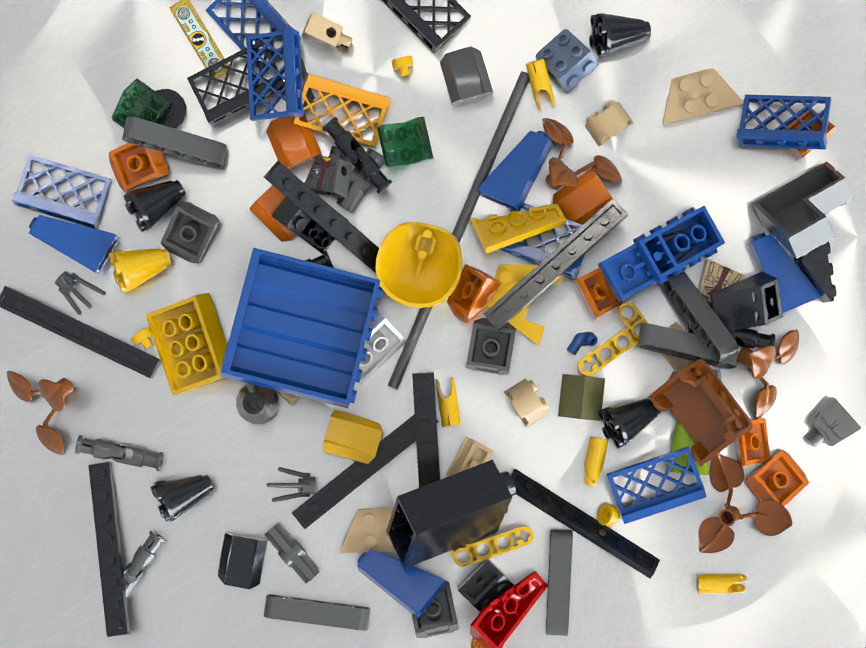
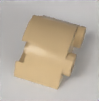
M614 99L604 106L606 110L600 114L596 111L586 118L588 123L585 125V128L598 146H601L634 123L620 102L616 103Z
M525 378L504 391L527 428L548 415L547 410L550 408L544 398L541 400L538 398L536 392L539 390L533 380L528 382Z

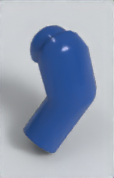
M589 331L577 333L568 346L567 351L576 355L581 346H593L597 343L598 338L593 332Z

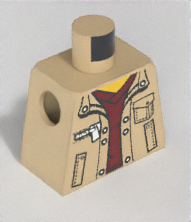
M314 12L309 16L301 34L302 37L330 49L335 48L336 44L348 49L352 41V37L342 33L343 26ZM326 31L332 32L333 38H329L326 35Z
M707 259L703 265L698 290L712 308L711 293L744 280L746 275Z

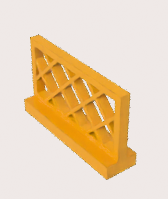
M306 73L302 94L303 104L306 101L308 105L303 107V111L310 108L315 118L304 122L299 120L300 117H294L293 123L324 132L319 119L328 114L331 115L332 119L335 118L332 112L343 106L348 117L341 120L339 124L341 125L351 120L355 128L351 134L358 133L359 137L354 136L359 143L375 147L391 98ZM308 87L316 89L321 98L309 103L306 97ZM321 91L326 92L328 94L323 96ZM336 95L341 104L330 109L325 98ZM341 97L347 98L348 100L343 102ZM323 100L328 111L316 116L312 106ZM351 101H357L361 110L350 115L346 104ZM362 103L367 104L369 106L364 108ZM373 106L381 108L379 117L371 121L366 110ZM364 113L369 123L357 128L353 118ZM317 121L318 125H314L311 123ZM371 126L374 131L372 141L363 139L360 131Z

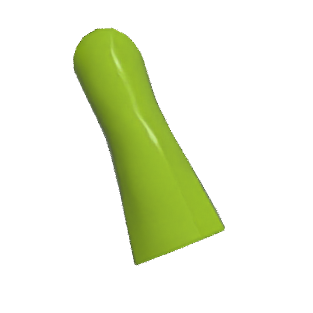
M677 420L670 452L687 446L691 450L695 442L679 420ZM687 453L678 456L675 463L686 467L689 461ZM695 461L699 475H709L708 462L700 466ZM673 466L670 472L683 473V470Z

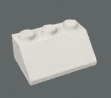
M378 310L375 320H370L369 328H372L370 341L365 340L364 349H367L365 361H360L358 368L362 370L360 385L407 341Z

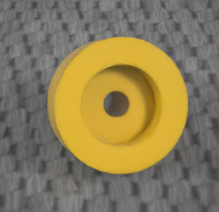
M412 56L391 60L393 70H400L401 76L409 75L408 67L414 65Z
M147 327L130 339L135 346L141 343L147 349L152 346L148 338L153 333Z
M604 504L600 507L597 518L600 524L610 527L620 520V515L616 506Z

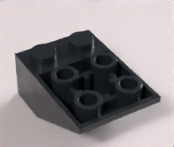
M285 197L272 215L274 219L322 254L335 239L287 197Z
M829 241L813 249L805 256L797 259L794 257V262L821 295L819 299L822 303L834 302V297L837 296L836 286L832 284L831 280L834 270L832 263H829L828 254L831 253Z
M763 271L710 294L712 309L728 331L767 325L783 318L779 280Z
M486 559L458 587V591L481 612L484 607L515 584L490 559Z

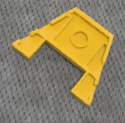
M499 264L494 278L502 284L487 307L491 308L538 265ZM563 274L553 283L560 284ZM526 306L509 323L532 342L539 345L545 326L524 319L528 306Z

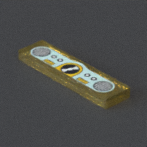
M181 0L169 7L205 68L225 59L190 0ZM217 68L213 78L218 79L227 74L228 69Z

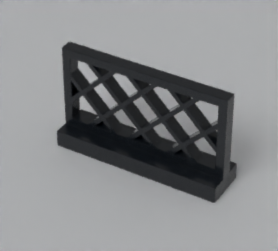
M381 0L433 53L471 18V15L456 0H447V7L435 6V0H432V6H420V0H417V6L408 5L405 0ZM420 10H432V21H424L420 17ZM435 11H447V21H435ZM450 11H458L464 18L459 22L450 21ZM435 25H447V34L441 38L435 32Z
M261 40L253 44V50L261 46L263 47L265 43ZM247 48L187 77L205 117L211 125L249 107V89L242 87L245 75L248 76L247 61L243 71L232 68L235 59L240 57L247 60V57L243 56L247 54ZM268 48L265 51L264 60L272 58ZM258 60L256 63L261 64L260 73L266 64ZM274 62V63L272 64V67H274V68L279 72V70H278V68H277V66H276V64H275V62ZM219 67L228 69L224 81L213 78L215 70ZM231 71L242 74L239 85L227 82ZM200 77L209 79L205 91L198 89L194 80ZM272 77V78H270V79H265V78H263V79H264L265 81H267L268 83H270L271 80H272L274 77ZM280 77L273 87L280 91L285 87V81ZM212 80L223 83L220 95L208 92ZM257 83L255 92L260 95L267 85L265 83L258 85ZM226 85L237 88L235 97L231 99L223 97ZM270 89V91L265 95L264 98L274 94L275 92L272 89ZM207 94L218 98L216 106L209 110L205 105Z

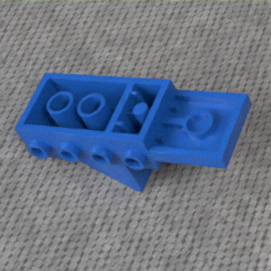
M705 205L697 210L692 207L682 213L684 217L680 219L677 216L666 221V227L662 228L659 225L649 231L651 235L647 237L644 234L633 239V245L598 263L618 302L655 282L657 285L669 280L667 275L673 273L676 276L685 271V265L689 264L692 267L701 262V256L705 255L708 258L718 252L716 248L725 244V241Z

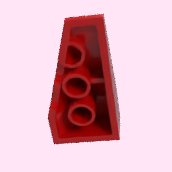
M534 571L481 610L470 625L472 637L483 648H502L548 587V584L537 572Z

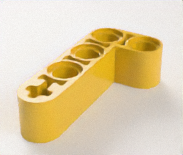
M626 302L618 307L617 315L625 328L578 361L577 370L581 375L591 376L638 344L639 335L635 333L634 328L637 324L648 322L634 303ZM625 306L632 308L633 315L631 318L623 316L622 310ZM619 336L627 338L628 344L625 348L617 345ZM602 348H607L610 351L608 360L600 358L599 352ZM594 354L595 359L601 365L598 366L597 363H594L590 366V372L588 370L583 371V362L586 361L587 363L593 361L594 358H592L591 356Z
M520 525L453 549L451 554L455 564L460 567H466L524 547L533 541L534 535L530 527ZM521 530H524L526 533L529 532L530 535H527V540L523 541L522 538L515 539L517 544L513 545L510 533L514 532V537L521 534ZM500 537H507L509 539V545L506 548H500L497 545ZM480 544H486L489 546V552L485 555H480L477 552V547ZM466 551L469 554L468 560L460 562L456 557L458 552Z

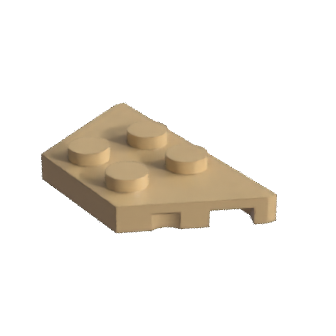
M714 68L671 79L662 123L667 125L740 106L744 103Z
M394 507L358 509L341 547L340 554L369 552L370 549L377 552L395 551L386 532Z

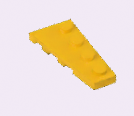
M558 204L530 208L528 212L511 211L510 215L497 217V214L488 215L487 219L478 220L477 217L471 218L470 223L487 254L565 225L566 218Z

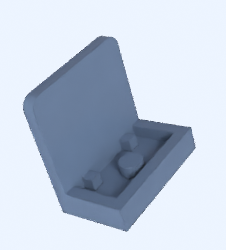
M567 29L562 30L535 55L537 60L544 58L547 70L556 77L560 86L566 92L574 88L587 74L591 73L599 65L592 51Z

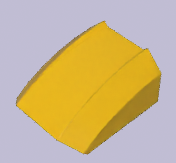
M334 410L330 416L323 441V452L328 455L369 464L376 456L381 439L382 429L380 423Z

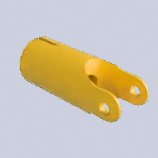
M544 58L526 63L537 107L541 109L538 97L540 89L546 90L549 93L552 105L555 106Z
M451 377L452 393L449 397L443 396L439 379L436 381L442 427L461 424L453 377Z
M589 437L584 463V482L589 486H596L598 483L599 475L604 466L608 445L607 439Z
M697 574V593H741L745 591V586L734 583L745 582L747 577L744 574Z

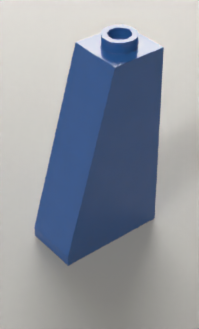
M530 130L479 186L477 190L479 194L486 199L520 212L553 145L549 136L542 131H537L536 133Z
M39 215L37 218L34 217L29 225L30 235L95 273L100 272L109 257L108 253H111L120 236L114 233Z
M763 232L752 237L754 241L748 244L760 272L763 271L779 280L783 313L821 297L819 291L772 234L766 236Z
M372 549L368 553L364 552L357 561L359 563L357 565L359 572L417 618L420 617L445 587V580L441 577L414 566L404 569L401 561Z

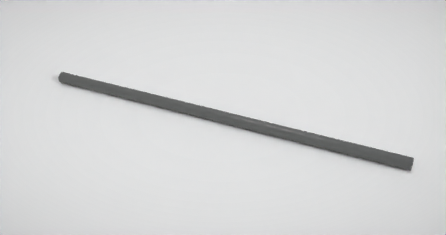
M521 71L453 230L452 234L459 243L480 194L477 190L490 173L530 79L526 72ZM432 307L420 308L388 386L398 389Z

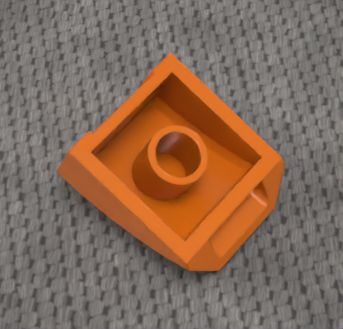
M305 114L299 118L301 121L308 122ZM294 116L277 118L270 122L266 130L278 161L289 170L311 159H315L317 156H323L312 129L294 124Z
M126 143L108 152L110 165L119 187L124 192L168 174V165L162 152L131 143Z
M590 169L578 177V184L576 186H565L553 195V204H558L566 219L584 225L613 198L595 171Z
M272 185L249 209L281 242L289 241L296 234L272 217L286 196Z
M465 264L459 282L449 296L447 304L452 313L467 324L490 303L502 283L488 273Z
M783 449L767 460L746 479L747 487L760 502L770 499L781 503L783 506L788 504L809 484L804 471L791 455Z

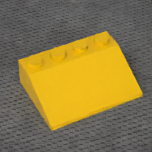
M210 293L195 295L146 314L172 395L224 378L220 376L227 343Z

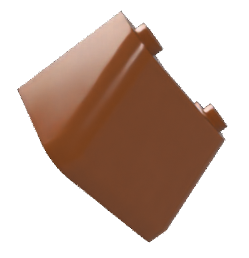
M701 359L682 368L648 396L656 409L661 411L670 409L694 440L695 444L691 447L693 459L700 466L707 463L752 428L751 420L707 362Z

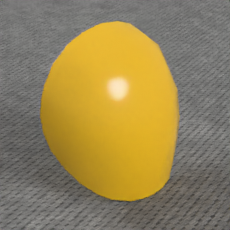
M405 222L393 228L382 241L376 258V275L378 280H380L379 285L393 300L409 307L424 308L442 303L455 290L462 271V252L457 238L443 228L421 222Z

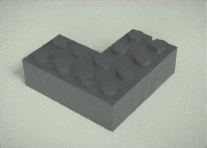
M825 162L754 202L753 206L761 224L797 259L835 238L826 215L837 207L845 205L854 197L846 177L838 170L836 171L830 163Z

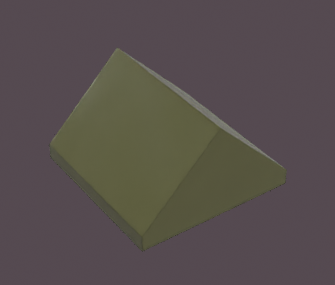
M562 374L558 416L601 421L598 411L602 409L605 378Z

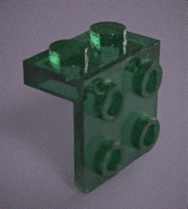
M137 78L123 91L112 115V120L123 128L125 127L127 117H136L157 123L158 119L170 108L172 103Z
M417 117L402 123L382 124L377 127L387 167L414 165L433 159L424 117Z

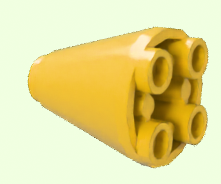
M167 249L116 250L108 253L111 265H114L115 268L113 276L116 284L119 285L121 293L131 291L171 265Z

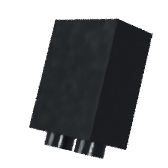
M490 460L397 496L386 532L404 569L496 533L505 513L508 512L512 496L516 494L515 484L507 471L499 472L494 461Z

